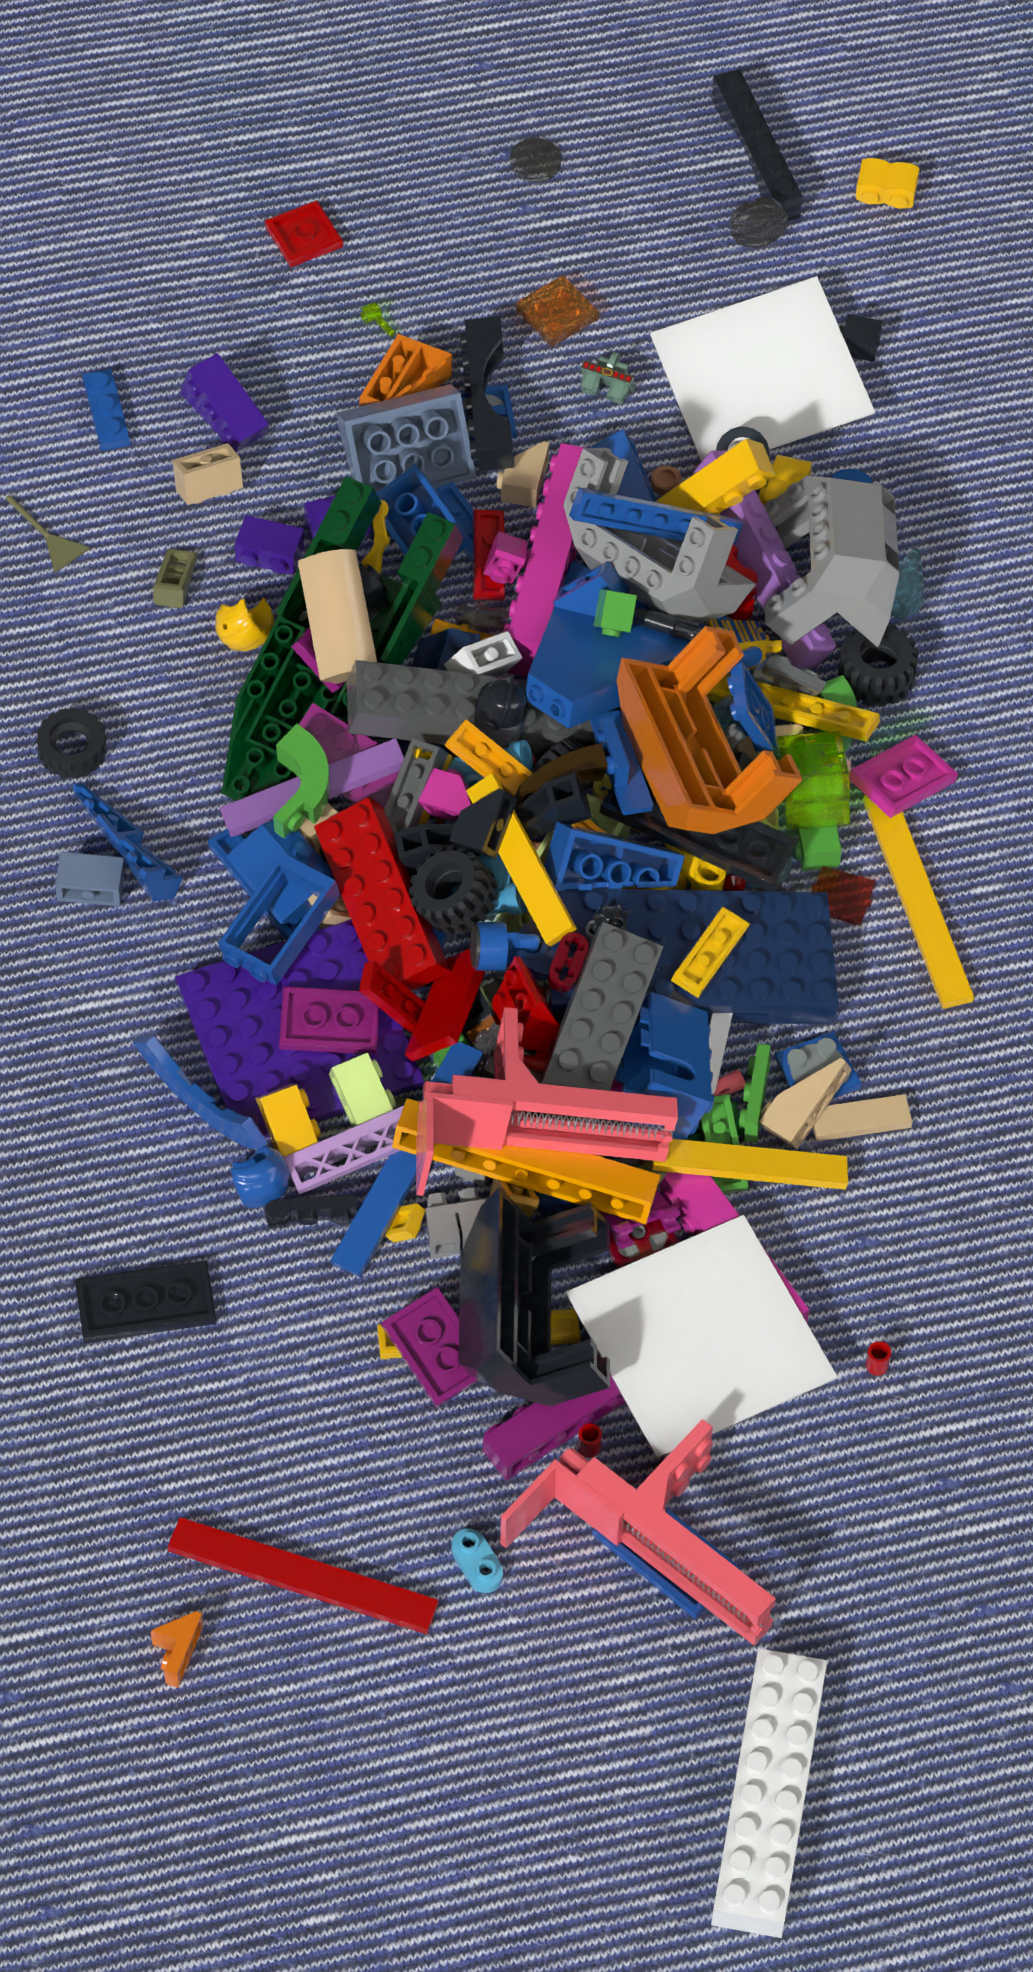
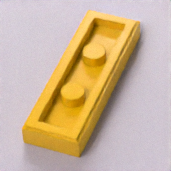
M722 907L677 969L671 981L699 998L747 931L750 923Z

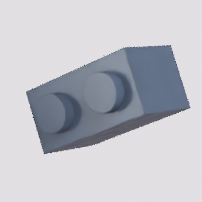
M79 851L71 853L60 852L55 882L57 901L120 906L125 879L124 857H116L112 854L90 855Z

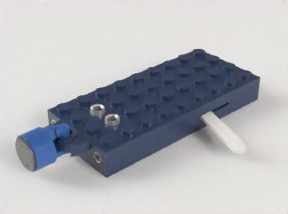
M565 889V891H557L577 928L573 932L583 935L588 941L589 948L595 935L592 930L594 914L604 905L613 906L616 904H620L623 910L628 911L629 915L626 919L627 928L625 931L664 946L644 999L650 992H654L707 1011L708 1023H710L711 1028L709 1048L712 1050L710 1059V1070L713 1072L712 1094L716 1090L730 1023L831 1024L839 1009L827 892ZM722 907H725L750 923V925L702 994L697 998L672 982L671 979ZM533 919L524 924L519 933H507L505 922H476L472 927L470 939L472 967H475L477 971H504L506 965H511L514 957H521L536 980H543L544 996L556 1020L562 1021L575 986L572 990L562 993L552 989L547 981L548 972L560 941L551 947L547 945ZM571 944L567 956L573 958L578 946ZM563 966L558 979L564 981L569 968Z

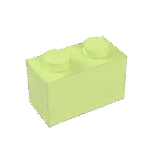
M368 1053L331 1068L329 1076L352 1128L388 1113L396 1107L391 1091L389 1089L384 1090L380 1078L383 1075L378 1062L375 1059L371 1061Z

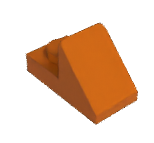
M192 1612L151 1631L152 1644L167 1649L162 1660L161 1670H164L165 1683L179 1688L203 1629V1618L200 1612Z

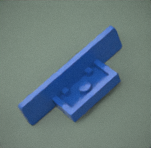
M618 710L606 712L590 719L595 735V745L602 744L608 764L605 774L609 775L622 814L630 815L652 811L653 802L636 754L623 728L621 712Z

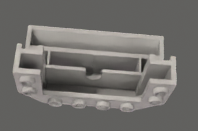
M583 448L563 505L574 545L589 569L592 570L609 561L630 588L628 594L637 595L636 600L656 612L671 616L677 615L680 618L698 622L699 624L734 613L756 585V583L725 565L738 529L727 526L717 516H708L706 522L698 517H692L682 542L574 521L569 514L579 487L617 495L628 464L626 459L618 458L608 448Z
M806 476L799 482L792 483L784 493L775 499L769 500L764 505L773 526H778V535L784 547L788 548L810 532L811 572L802 578L796 579L790 587L779 595L772 596L765 604V624L791 645L832 615L839 613L878 647L890 620L900 574L895 498L882 485L829 477Z

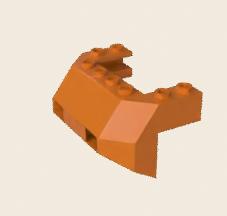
M705 626L668 666L621 657L617 686L623 728L665 821L670 827L716 834L763 820L803 780L790 754H786L777 762L772 751L763 750L743 772L738 765L706 696L744 656L733 631Z

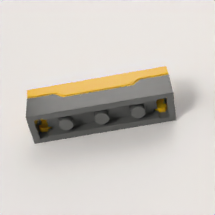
M412 738L384 809L393 833L428 822L430 815L418 800L433 769L447 771L453 758L440 747Z

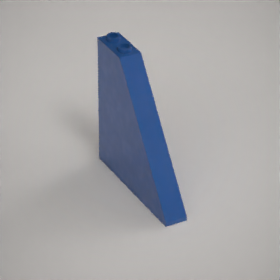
M577 561L571 562L562 586L591 570ZM636 600L635 607L652 610ZM554 606L528 673L526 699L529 703L568 729L620 706L617 676L621 657L668 666L691 641L676 636L671 637L669 634L647 629L644 626L633 623L631 633L621 631L620 637L602 634L601 627L593 626L594 616Z

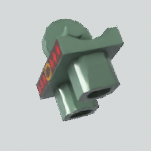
M614 351L610 359L600 356L598 364L583 360L581 365L583 375L581 390L583 393L596 396L600 384L610 386L607 399L622 405L628 393H634L636 384H634V376L626 374L629 365L620 362L621 354Z

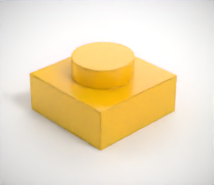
M417 1203L401 1206L385 1237L393 1243L416 1238L421 1229V1222L426 1210Z

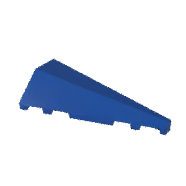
M74 784V794L120 857H124L125 864L152 901L174 899L183 877L141 844L145 832L84 784Z

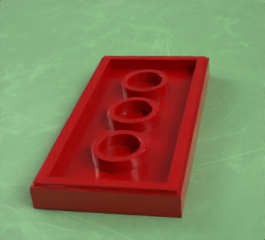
M470 949L447 958L446 962L451 972L434 980L404 1054L411 1061H416L458 1043L485 971H477L475 967H472Z

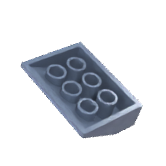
M452 384L336 413L341 440L352 479L373 487L376 493L414 464L426 475L435 489L451 481L456 484L476 479L473 459L471 460L470 442L461 393Z

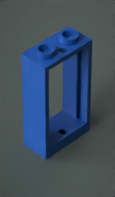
M282 853L218 942L224 961L234 968L241 966L247 969L260 982L267 980L277 986L340 896L336 880ZM288 881L318 898L271 965L242 951L239 947L283 885Z

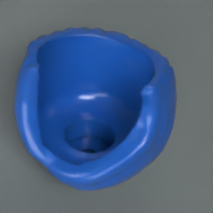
M263 1146L260 1150H256L248 1160L232 1162L233 1182L245 1207L253 1209L265 1207L270 1201H277L285 1194L289 1185L290 1172L285 1158L276 1149Z

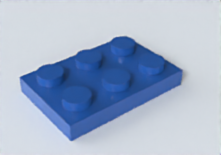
M739 660L731 669V676L727 677L729 690L734 697V702L730 703L732 716L735 721H740L744 735L746 737L750 736L754 750L757 753H761L763 750L772 751L776 760H779L773 707L743 661Z

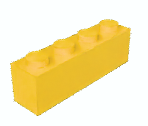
M746 438L655 502L720 515L728 507L742 502L743 497L753 490L764 487L767 483L766 481L776 474L764 445Z

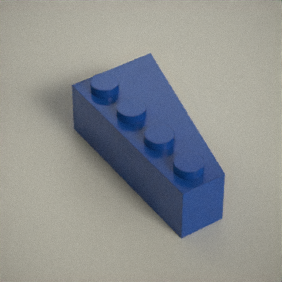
M556 822L544 867L557 891H565V889L592 890V888L621 889V887H676L685 856L666 847Z

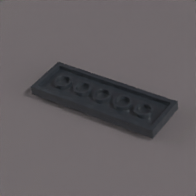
M642 768L641 771L653 802L652 811L623 815L613 786L602 802L599 813L768 891L773 890L799 844V839L759 821L716 834L670 827L665 821Z

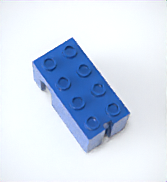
M650 992L641 1005L638 1013L640 1019L635 1021L621 1059L622 1067L619 1064L614 1080L622 1083V1090L625 1093L677 1098L678 1119L675 1130L672 1131V1139L686 1140L689 1134H693L696 1131L699 1120L704 1113L710 1112L714 1104V1095L711 1089L713 1072L710 1070L712 1050L709 1048L711 1028L708 1026L707 1011ZM648 1124V1125H649V1129H650V1127H651L652 1125H654L655 1128H657V1126H658V1125H655V1124Z

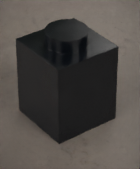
M851 314L847 315L845 326L839 325V329L852 358L875 362L883 321Z

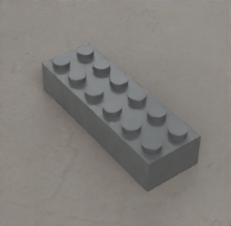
M602 922L593 937L538 1082L539 1084L610 1091L664 946ZM580 1117V1118H581V1122H582V1120H583L584 1118L587 1119V1122H588L589 1119H590V1118H588V1117Z

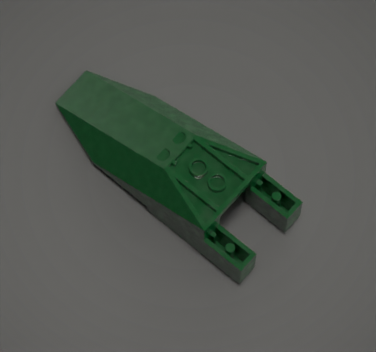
M345 476L304 558L322 552L341 549L356 550L357 553L382 504L373 487ZM428 512L397 572L403 584L379 574L384 580L382 582L388 590L385 595L390 605L370 621L378 663L402 665L442 605L436 592L463 541V537L456 524ZM299 568L276 611L278 617L236 698L221 791L222 795L235 801L298 777L293 771L278 761L276 745L296 724H300L312 703L348 724L347 681L332 693L291 647L310 626L308 617L304 621H299L297 617L299 611H307Z

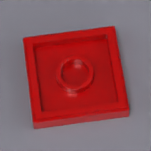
M317 200L265 220V228L290 268L343 248V240Z

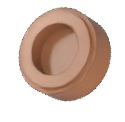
M664 465L657 467L652 472L651 487L659 495L664 496L681 484V474L675 467Z

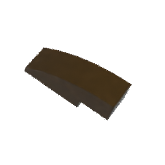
M602 744L577 749L542 766L518 787L515 798L518 799L517 804L535 793L545 782L574 772L581 784L601 781L608 767Z

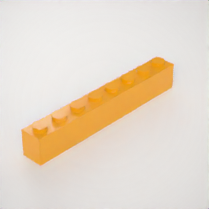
M406 1099L396 1126L392 1148L416 1155L417 1116L420 1102ZM434 1143L432 1158L434 1161L579 1205L592 1203L599 1211L645 1225L661 1176L593 1154L503 1145L502 1150Z

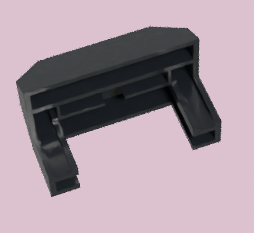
M499 1186L481 1205L461 1252L458 1363L471 1376L496 1392L553 1406L610 1388V1359L607 1356L597 1359V1345L591 1339L551 1351L552 1269L610 1251V1223L592 1203L532 1222Z

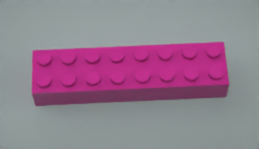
M561 443L558 455H552L550 462L551 479L546 478L543 488V496L546 497L544 502H539L536 520H539L537 526L532 527L530 534L531 551L526 550L523 565L525 572L524 575H519L516 586V593L519 594L517 600L512 599L509 617L512 618L511 623L505 624L503 633L509 632L523 658L509 669L507 673L528 677L529 670L555 606L553 601L564 583L571 562L576 559L578 550L573 542L563 504L582 450L585 447Z

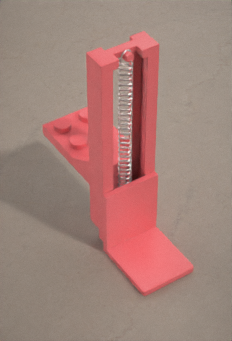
M504 1007L494 1048V1079L453 1075L451 1084L425 1081L423 1085V1100L419 1103L417 1116L416 1195H424L434 1153V1143L502 1150L503 1145L665 1162L669 1150V1142L672 1141V1131L675 1130L678 1119L677 1098L539 1084L523 1063L524 1048L518 1046V1042H521L523 1035V1023L518 1022V1009ZM580 1117H588V1118H590V1119H589V1121L587 1122V1119L584 1118V1119L582 1120V1122H581V1118H580ZM648 1124H655V1125H658V1126H657V1128H655V1126L652 1125V1126L650 1127V1129H649V1125H648Z
M703 1419L637 1489L595 1457L589 1461L574 1448L571 1450L568 1448L559 1457V1461L555 1459L501 1516L500 1544L507 1548L538 1514L556 1498L616 1546L621 1542L754 1646L772 1627L773 1619L770 1618V1610L775 1606L776 1598L665 1512L666 1503L674 1495L679 1497L688 1487L689 1479L696 1471L698 1473L703 1472L712 1459L710 1451L713 1445V1427Z

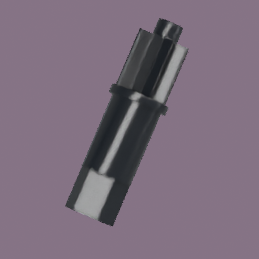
M635 607L633 624L669 634L671 637L676 636L691 641L702 630L699 628L700 624L698 622L683 619L677 615L671 616Z

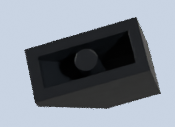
M497 789L460 811L458 819L452 826V835L449 841L473 853L496 859L518 799L503 789Z

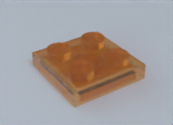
M564 275L516 302V310L551 347L599 320V311Z

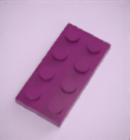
M312 703L299 724L319 742L326 755L328 765L379 745L365 735L348 733V724ZM399 771L340 795L354 804L369 797L385 809Z

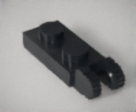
M340 1195L273 1200L265 1206V1220L271 1228H286L291 1222H298L301 1225H314L318 1221L331 1220L333 1223L338 1224L348 1223L351 1219H354L358 1212L357 1196Z

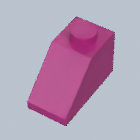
M434 768L418 802L429 815L455 822L459 817L460 811L472 804L466 792L470 787L464 781V776L460 772L453 769L443 771Z

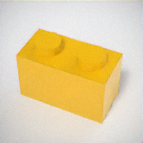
M290 1084L255 1098L273 1147L283 1157L318 1143L317 1138L321 1137V1133L315 1119H309L306 1107H309L310 1104L303 1088L298 1089L297 1084Z

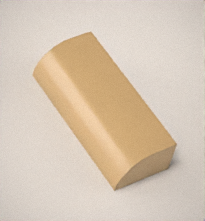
M341 549L318 553L298 560L320 681L335 684L347 681L355 660L377 662L356 550Z

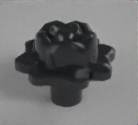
M620 904L602 906L593 916L594 925L592 930L595 933L602 922L625 930L627 928L626 919L629 915L628 911L623 910Z

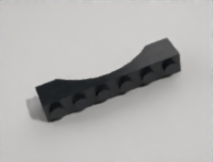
M738 69L713 76L711 99L721 120L727 122L732 127L745 149L756 178L762 204L772 225L799 219L802 194L741 70Z
M500 316L466 319V332H460L461 349L468 352L462 354L463 371H469V375H464L465 394L471 393V397H466L467 415H473V419H468L469 437H475V441H469L471 460L477 459L478 471L515 468L511 425L493 410L485 396L489 378L504 359Z
M575 772L545 782L535 793L517 804L514 809L529 839L554 831L556 822L572 825L592 818L587 793ZM423 823L394 833L399 859L411 877L417 874V866L419 864L423 865L426 861L424 858L429 854L431 856L435 855L436 850L440 848L446 851L448 846L459 848L449 841L454 823Z

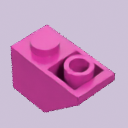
M499 531L493 540L483 574L490 576V579L497 583L506 584L508 582L512 584L524 565L528 541Z

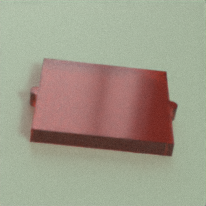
M822 866L817 883L812 885V892L828 893L830 918L861 926L866 909L871 907L872 901L870 897L875 880Z

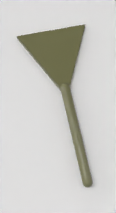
M10 495L6 497V500L45 537L54 573H57L90 550L88 546L50 534Z

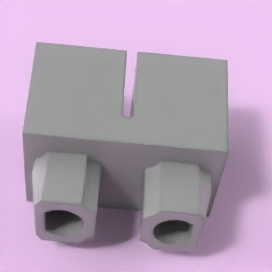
M474 1187L459 1191V1203L447 1205L444 1193L428 1195L426 1228L431 1258L460 1254V1235L457 1224H459L463 1249L478 1211L485 1202L484 1199L480 1200Z

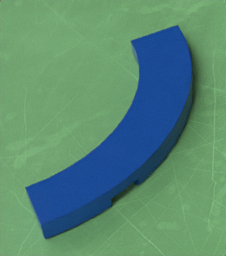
M140 1035L133 1041L140 1054L162 1081L211 1127L236 1143L251 1149L260 1150L267 1144L266 1138L251 1117L238 1114L229 1108H217L213 1097L196 1083L192 1085L181 1067L169 1055L156 1036Z

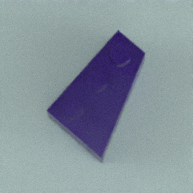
M218 353L188 370L180 394L213 428L224 444L228 443L235 452H238L265 435L269 423Z

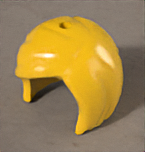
M243 598L235 606L222 604L215 616V630L221 642L227 645L228 648L242 652L254 650L264 645L274 625L275 620L272 608L265 598L258 605L248 610Z

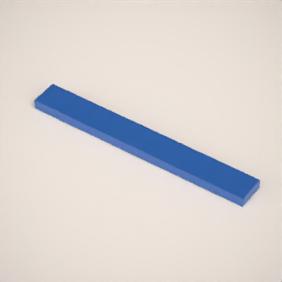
M458 1041V1043L451 1045L431 1082L451 1084L453 1075L474 1077L485 1057L484 1052ZM401 1150L388 1157L331 1258L332 1265L355 1276L362 1277L416 1180L415 1154Z

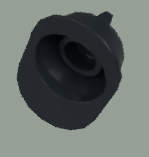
M510 675L507 679L503 678L489 682L481 688L478 694L474 726L500 747L509 746L511 742L519 739L525 721L527 709L526 693L522 686L514 681V676Z

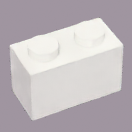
M507 631L463 647L444 665L448 671L498 677L504 675L523 657Z

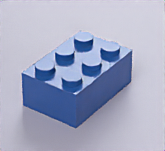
M416 464L376 493L380 500H384L388 504V514L385 517L386 529L405 556L428 512L456 524L463 537L456 555L473 543L430 480Z

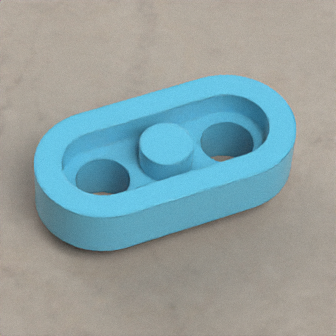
M467 1528L458 1531L454 1535L451 1545L455 1561L476 1591L481 1593L495 1591L502 1583L503 1568L484 1536L475 1529ZM465 1541H472L475 1545L468 1548L463 1543ZM488 1568L492 1572L489 1575H483L480 1573V1570Z

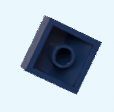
M449 628L420 639L412 667L448 671L444 664L463 647L479 642L480 634Z

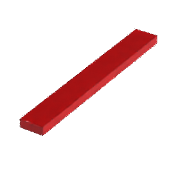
M179 1517L168 1544V1552L426 1635L429 1632L439 1605L438 1599Z

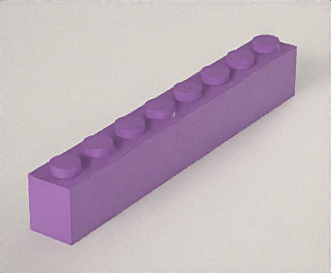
M728 450L711 451L692 474L694 475ZM753 490L743 497L742 502L728 507L720 515L737 518L743 523L735 547L738 549L737 560L744 568L752 569L757 574L756 597L765 612V604L772 596L779 595L790 587L796 579L801 577L786 551L777 530L774 528L765 507L761 503L756 491ZM824 622L791 645L781 638L782 647L787 657L791 661L792 666L798 669L817 668L836 647Z

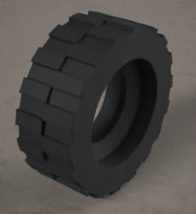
M64 708L56 713H51L47 719L41 722V727L37 731L38 755L40 761L42 760L45 769H49L50 773L57 774L61 778L72 777V779H76L80 776L90 775V772L96 771L99 765L104 762L105 754L107 753L106 734L102 722H99L98 717L94 714L92 715L84 709L71 708L65 710ZM78 732L86 737L87 746L84 751L78 754H63L56 746L57 739L62 734Z

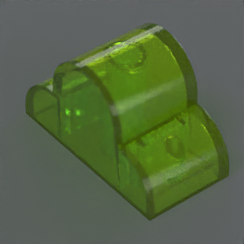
M840 731L777 736L779 761L786 754H790L803 779L783 800L786 831L850 825V779Z

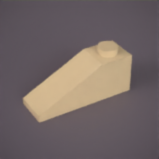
M839 1058L781 1092L773 1102L769 1101L762 1109L760 1124L767 1132L797 1150L852 1069L845 1060Z

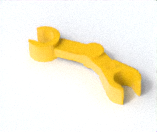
M380 500L382 504L379 507V512L373 519L375 534L373 547L361 561L366 568L371 565L379 574H381L383 552L390 543L385 524V517L388 514L389 507L384 500Z

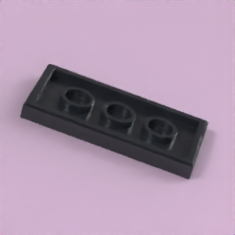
M207 1260L75 1279L84 1343L217 1324Z

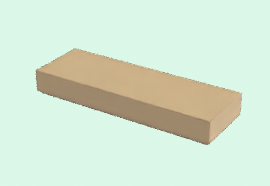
M906 1094L828 1105L813 1126L816 1142L912 1128V1118Z

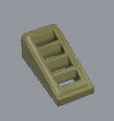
M167 549L153 585V601L155 605L183 608L197 561V553ZM171 563L185 564L186 566L175 565Z

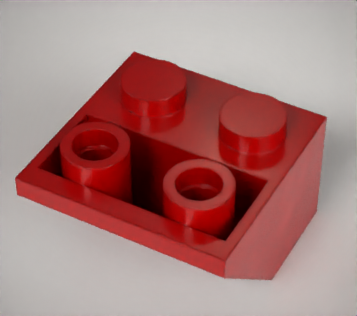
M514 957L497 993L493 997L491 1003L493 1010L501 1022L504 1007L518 1009V1022L523 1023L522 1040L518 1042V1046L523 1047L524 1050H548L560 1026L536 979L521 957Z

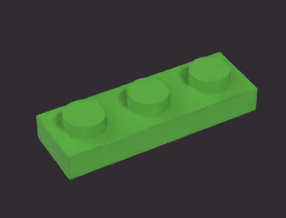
M758 1044L756 1056L749 1057L748 1075H752V1081L745 1082L743 1101L748 1102L747 1109L741 1108L739 1128H745V1142L758 1143L761 1125L759 1122L761 1120L760 1114L764 1107L771 1064V1045Z
M729 1094L714 1096L712 1109L709 1113H704L699 1120L704 1142L740 1145ZM711 1176L723 1194L748 1190L747 1180Z

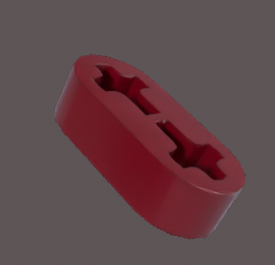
M575 932L567 933L559 943L547 977L548 984L557 992H568L573 989L577 982L589 948L588 941L583 935ZM571 944L578 946L573 958L567 956ZM563 966L569 968L564 981L558 979Z

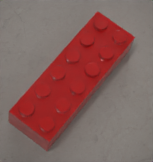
M367 797L315 825L314 829L368 962L376 961L412 992L451 972L432 925L411 903L410 899L412 896L409 894V888L413 886L410 882L412 877L399 859L395 835L383 806Z

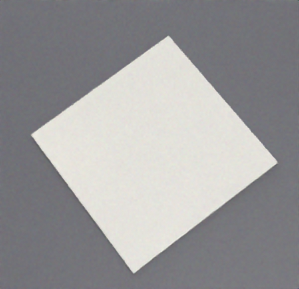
M817 276L650 333L701 462L711 451H716L717 443L722 435L732 428L743 426L755 429L767 440L770 450L875 414Z
M744 1215L566 1291V1295L588 1335L597 1345V1351L601 1358L607 1356L610 1359V1374L657 1459L671 1453L702 1419L713 1427L712 1434L838 1379Z

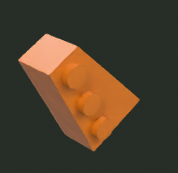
M397 334L359 397V407L441 386L452 376V354Z

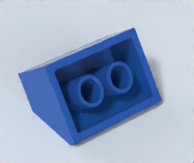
M273 820L261 824L227 856L228 861L254 892L282 853L335 880L332 870L299 830L291 831L284 839L274 831ZM286 881L268 909L281 925L307 914L312 907L308 901L312 894Z

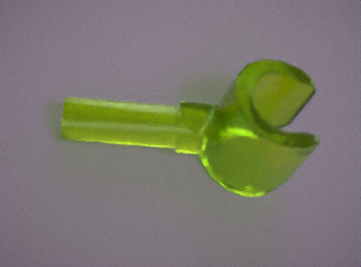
M370 303L361 307L363 311L361 312V318L365 324L376 321L391 338L396 335V332L382 317L377 303Z

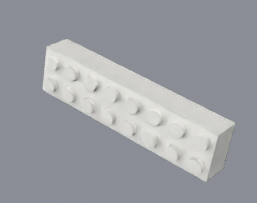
M758 1648L712 1915V1926L782 1938L827 1660Z

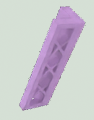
M404 1106L284 1157L289 1168L290 1178L294 1182L299 1195L401 1151L392 1148L393 1139L390 1138H393L395 1135L396 1126ZM378 1144L376 1150L372 1153L366 1154L361 1152ZM347 1158L346 1163L342 1166L335 1167L331 1165ZM317 1171L314 1178L303 1183L301 1182V1177Z

